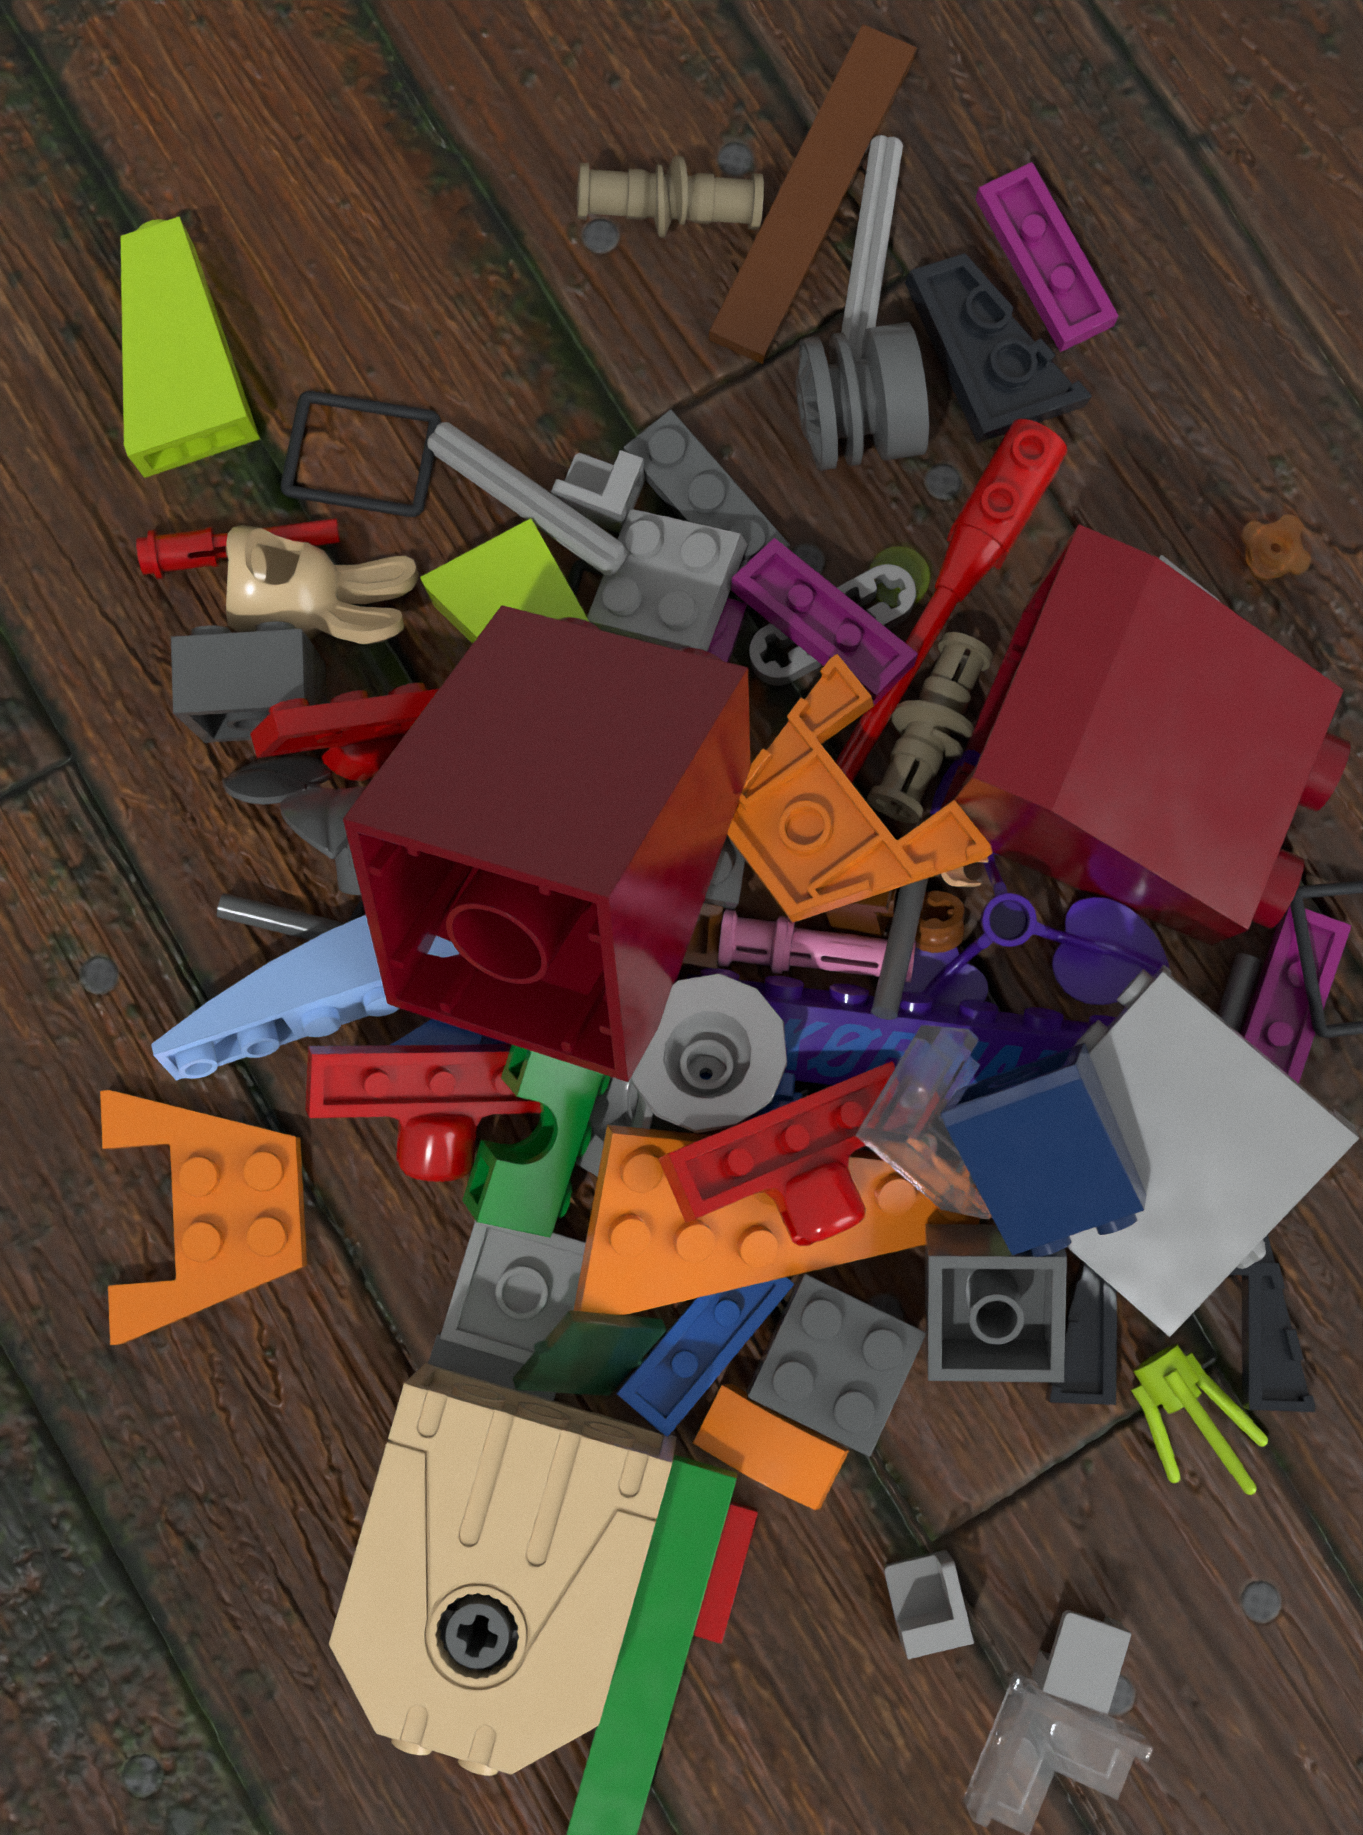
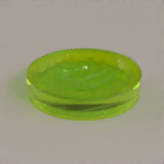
M899 546L883 550L873 559L869 570L884 564L896 565L906 570L915 583L916 596L914 605H916L926 594L930 582V571L925 559L918 552L907 547ZM884 583L877 584L875 599L879 603L886 602L891 609L898 607V594L902 590L899 587L889 590Z

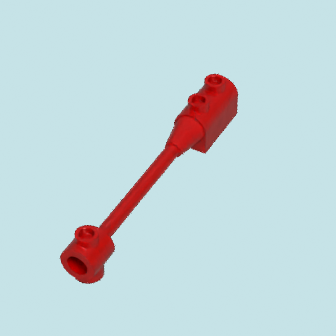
M1016 419L1013 421L951 526L947 537L949 545L935 583L936 591L905 642L918 653L915 665L874 707L862 715L835 761L851 783L867 759L956 604L965 599L993 566L999 570L1001 569L1057 473L1067 453V446L1048 427L1028 419Z

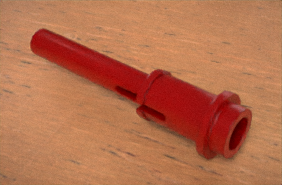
M337 518L262 528L276 536L292 541L307 542L313 546L341 542ZM212 526L200 530L158 535L156 529L148 530L147 537L136 539L141 571L143 575L154 574L158 580L165 578V572L212 566V568L219 567V559L227 558L226 542L229 532L215 534Z

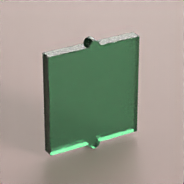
M569 1310L546 1339L534 1345L535 1352L512 1378L516 1390L609 1396L634 1367H638L644 1362L643 1356L667 1329L662 1319Z

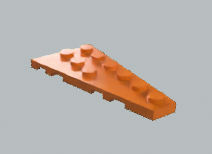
M607 1125L573 1317L578 1326L925 1245V1224H979L984 1200L967 1167L961 1160L855 1150L849 1156L848 1168L866 1207L865 1218L858 1225L828 1239L815 1242L810 1246H798L791 1241L774 1200L766 1193L753 1194L685 1223L659 1158L711 1135Z

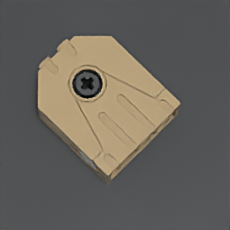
M425 1363L403 1385L388 1437L390 1440L385 1447L329 1646L376 1734L392 1738L391 1743L396 1748L410 1754L428 1755L431 1751L458 1758V1763L461 1767L476 1774L491 1776L501 1771L512 1775L599 1726L673 1463L677 1437L673 1435L666 1437L656 1430L643 1428L629 1422L575 1408L571 1405L541 1398Z

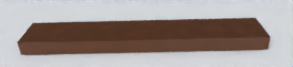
M862 24L709 330L710 341L764 365L870 150L871 140L877 136L915 59L917 47Z

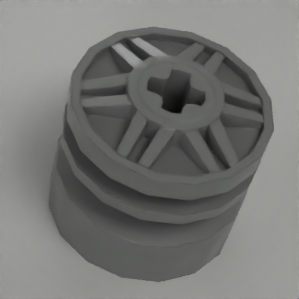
M910 322L865 329L861 359L854 360L852 349L844 332L831 334L829 364L827 363L819 336L800 339L798 375H796L797 405L802 432L811 447L817 470L822 471L836 468L838 439H840L847 464L850 466L860 465L864 450V435L868 434L872 435L874 445L881 460L898 459L926 453L929 437L927 390L920 348Z

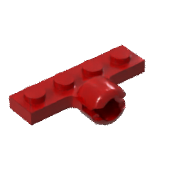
M411 683L393 689L387 696L369 698L367 691L357 690L338 695L326 704L309 706L308 700L305 698L282 701L270 707V714L250 733L256 756L261 758L330 748L322 755L323 763L335 774L346 779L365 781L376 775L439 689L427 690L424 683Z
M512 1044L308 1046L305 1104L308 1117H392L397 1119L396 1161L405 1175L414 1179L445 1182L464 1178L473 1168L476 1129L483 1117L492 1114L541 1113L540 1102L517 1097L501 1079Z
M893 1061L670 1152L660 1157L659 1162L685 1223L753 1194L766 1193L774 1200L791 1241L798 1246H810L815 1242L823 1241L858 1225L865 1218L866 1207L848 1168L849 1156L859 1148L906 1129L920 1121Z

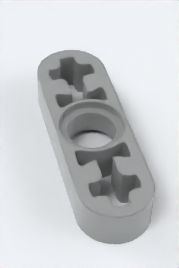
M892 564L876 566L837 587L849 598L857 596L860 607L872 602L876 598V585L883 583L888 590L899 588L901 592L898 594L896 608L890 609L886 602H880L867 609V613L888 630L901 624L908 618L912 612L916 596V587L911 575L903 568ZM771 623L761 628L754 635L750 644V664L752 670L761 681L769 685L781 686L789 684L823 666L812 656L807 655L806 651L799 646L788 653V666L780 668L775 661L765 664L762 660L767 657L768 643L775 641L780 648H786L795 643Z

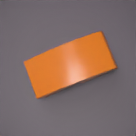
M733 1384L721 1385L693 1444L753 1480L814 1510L821 1508L849 1452L847 1448L828 1436L789 1417H784L775 1410L748 1398L745 1391Z

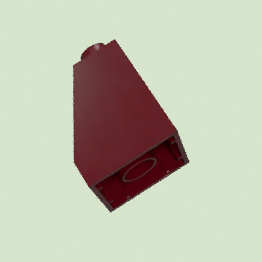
M1079 524L1023 609L975 723L974 732L964 752L967 750L978 752L981 755L976 767L966 762L962 766H958L939 810L955 800L990 843L993 853L1096 897L1115 900L1127 906L1136 914L1206 944L1213 945L1245 932L1249 929L1252 921L1271 929L1278 924L1290 906L1303 874L1304 859L1281 849L1296 808L1300 805L1314 812L1319 811L1337 787L1349 758L1350 741L1327 732L1343 689L1158 557Z
M501 605L343 818L387 1004L629 1082L658 1030L672 985L677 980L751 767L748 667L724 662L714 654L702 649L682 648L677 650L602 631L594 624L583 619L573 617L554 619ZM436 936L452 942L459 954L444 958L428 954Z

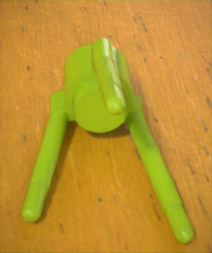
M1176 1343L1157 1352L1136 1366L1133 1372L1140 1381V1384L1132 1388L1131 1392L1144 1411L1168 1480L1171 1483L1179 1482L1180 1472L1157 1406L1160 1404L1163 1405L1168 1414L1185 1407L1242 1490L1248 1495H1253L1257 1490L1255 1483L1197 1400L1202 1394L1197 1385L1258 1446H1266L1268 1438L1253 1423V1420L1204 1372L1193 1353L1190 1352L1184 1355Z

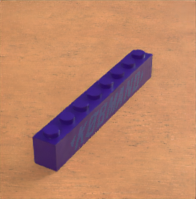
M706 968L700 971V975H687V979L722 974L756 988L784 1021L787 1066L784 1073L794 1074L796 1081L835 1085L893 1061L908 1095L949 1100L959 1088L1071 1048L1097 1020H1100L1108 1027L1116 1018L1105 1015H1093L1089 1017V1022L1064 1020L1063 1014L1039 1007L1024 1009V1015L998 1012V1006L986 1001L961 1000L959 1007L933 1004V998L925 994L903 992L897 1018L886 1020L876 1017L871 1012L875 996H868L869 992L867 989L856 985L833 984L830 986L829 991L803 988L804 983L802 981L785 976L766 977L765 983L739 980V974L720 968Z

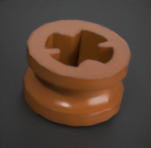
M942 891L925 892L915 936L916 948L926 952L940 953L952 950L962 942L965 930L963 924L965 910L963 903L958 897Z

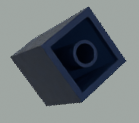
M1085 1042L959 1088L940 1113L948 1133L1012 1256L1027 1250H1031L1033 1257H1042L1058 1252L1072 1243L1071 1235L1094 1227L1099 1235L1120 1231L1137 1222L1138 1219L1135 1213L1145 1210L1147 1194Z

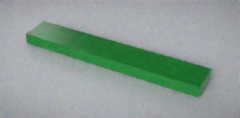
M674 1454L599 1726L596 1727L566 1835H637L736 1484V1472Z

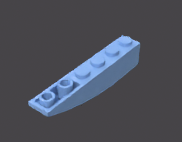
M364 915L331 929L265 964L209 1000L153 1042L151 1046L153 1056L176 1081L183 1078L196 1079L212 1074L218 1066L245 1057H264L274 1053L283 1044L307 1036H327L336 1032L343 1024L367 1016H386L400 1008L387 1004L367 918ZM436 936L428 954L445 958L457 955L459 952L452 942Z

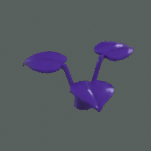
M975 750L963 752L962 758L955 760L948 768L934 795L930 817L939 811L958 766H962L966 762L976 767L981 756ZM992 852L988 856V862H983L995 895L994 898L986 903L981 913V927L984 933L960 954L957 947L940 953L926 952L915 947L911 982H905L903 992L925 994L933 998V1004L959 1007L961 1000L985 1001L988 993L987 980L977 968L968 964V962L993 942L1007 947L1018 946L1026 942L1032 934L1061 943L1052 958L1054 976L1065 993L1087 1004L1104 1005L1118 1002L1116 1000L1118 996L1143 969L1153 977L1163 965L1169 968V964L1158 938L1150 927L1134 911L1115 900L1092 897L1075 902L1066 914L1065 932L1038 923L1034 907L1026 898L1018 894L1007 893L1006 885L1002 880L994 859V855L998 854Z

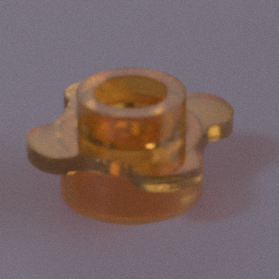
M1284 515L1278 522L1269 524L1252 521L1243 529L1241 539L1247 545L1246 561L1249 565V571L1255 579L1268 581L1271 578L1281 577L1288 571L1294 575H1300L1308 569L1311 563V556L1307 551L1303 550L1300 538L1303 524L1297 517ZM1278 543L1281 546V552H1273L1271 544Z

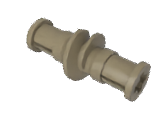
M675 155L672 158L667 174H664L661 164H656L655 173H649L643 169H628L627 172L589 169V163L579 162L577 219L586 220L587 214L625 216L626 219L634 220L654 218L658 236L661 238L666 237L672 219H678L680 225H685V221L690 220L700 224H710L712 221L747 223L748 230H758L760 227L764 198L763 174L752 173L750 179L714 177V174L696 173L688 176L686 163L681 155Z
M947 632L942 635L938 644L941 654L930 677L925 679L920 689L919 700H907L897 704L892 714V723L902 737L896 741L890 754V764L880 785L870 789L867 801L877 811L897 821L905 823L919 822L923 813V808L920 805L931 779L937 775L943 759L959 760L962 758L963 749L961 745L951 737L968 738L974 732L972 723L963 715L971 701L970 693L980 672L990 667L994 655L984 643L963 633ZM966 649H969L971 652L969 656L963 655ZM958 665H959L960 667H959V669H958V671H957V674H956L954 680L952 681V678H953V676H954V673H955V671H956V669H957V667H958ZM908 773H910L909 778L903 788V791L901 792V788L906 780V777ZM891 801H893V802H895V803H897V804H896L895 806H893V805H891Z

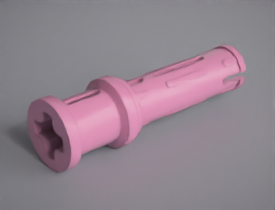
M725 909L720 935L718 965L728 967L732 961L767 965L771 967L772 973L782 974L783 971L789 972L790 966L879 977L888 939L795 927V922L792 923L786 916H779L776 922L737 917L735 910ZM914 941L905 982H911L916 941Z

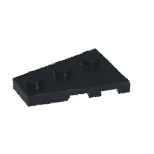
M965 253L910 271L905 285L977 444L1006 434L1016 419H1028L1039 423L1083 408L1092 398V395L1079 380L1072 384L1053 363L1052 360L1056 355L1041 338L1035 342L1013 318L1012 312L1014 307Z

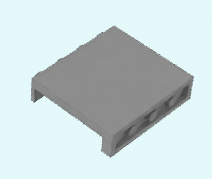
M1163 965L1153 977L1143 969L1116 999L1125 1008L1107 1027L1100 1020H1097L1074 1045L1076 1046L1084 1042L1086 1044L1147 1194L1145 1210L1135 1213L1138 1219L1137 1222L1120 1231L1099 1235L1094 1227L1071 1235L1072 1243L1067 1247L1170 1337L1359 1139V1136L1352 1123L1333 1107L1329 1110L1174 979L1171 976L1172 971Z

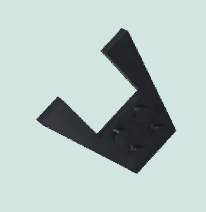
M1267 1234L1263 1239L1266 1249L1264 1257L1247 1268L1239 1269L1236 1267L1229 1274L1242 1275V1407L1248 1410L1315 1412L1313 1395L1308 1393L1300 1360H1303L1297 1332L1296 1329L1291 1327L1282 1289H1285L1279 1263H1275ZM1081 1260L1065 1318L1064 1382H1048L1045 1400L1050 1403L1116 1405L1117 1290Z

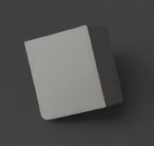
M620 450L615 464L612 465L578 453L573 458L565 481L556 479L551 494L597 526L620 534L629 508L634 509L645 482L644 459Z
M946 1550L888 1563L884 1566V1575L901 1646L907 1659L974 1644L955 1563Z
M1066 1610L1062 1614L1051 1654L1042 1650L1038 1651L1031 1676L1043 1692L1108 1714L1132 1633L1118 1620L1105 1617L1104 1621H1100L1071 1610Z

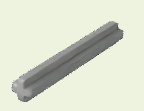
M878 135L871 140L841 330V333L844 332L849 342L854 360L861 359L865 329L876 326L903 149L901 140L896 137Z
M449 422L438 424L435 432L429 436L427 446L434 452L436 457L526 520L531 518L537 528L604 575H614L626 561L628 552L622 542Z

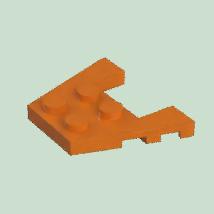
M838 654L830 658L820 671L822 677L805 699L801 697L789 712L787 724L767 750L763 748L751 763L745 785L727 832L729 839L792 923L984 860L992 854L990 843L955 800L901 839L896 840L821 745L874 707L872 696Z
M100 1091L102 1149L170 1145L176 1269L175 1280L108 1286L110 1345L128 1343L147 1333L175 1323L194 1313L307 1266L300 1137L117 1091Z

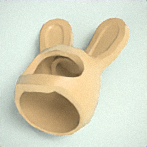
M246 525L233 527L228 533L226 542V556L229 560L226 594L228 626L237 632L256 631V625L260 623L287 622L293 624L295 629H302L309 640L323 631L336 638L360 644L383 642L403 630L404 623L401 611L393 608L359 607L352 604H368L403 596L413 589L417 583L419 573L414 560L407 556H393L357 565H334L325 551L307 542L285 539L259 527Z

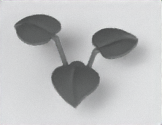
M283 754L259 759L241 767L228 777L222 779L225 792L238 800L262 805L281 803V815L290 828L330 859L335 858L339 890L346 894L361 895L343 818L366 787L340 788L338 790L322 788L318 784L330 780L333 777L332 770L322 760L302 754Z

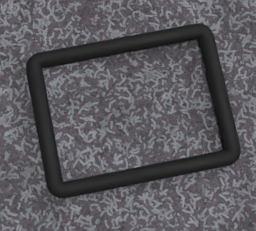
M316 391L303 392L298 398L281 480L282 493L287 497L406 517H417L423 512L435 456L434 452L428 448L427 441L429 436L435 432L437 425L441 423L440 416L435 411ZM310 403L429 422L413 505L293 486Z
M1363 881L1298 886L1290 904L1314 1032L1321 1038L1363 1034V1021L1326 1025L1303 898L1363 893Z

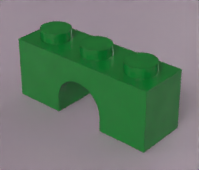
M511 1045L501 1079L517 1097L540 1102V1119L535 1130L520 1142L499 1144L481 1139L462 1201L476 1222L551 1238L557 1218H562L568 1210L572 1194V1186L569 1179L576 1158L582 1157L588 1148L592 1131L589 1120L596 1096L603 1095L607 1089L610 1076Z

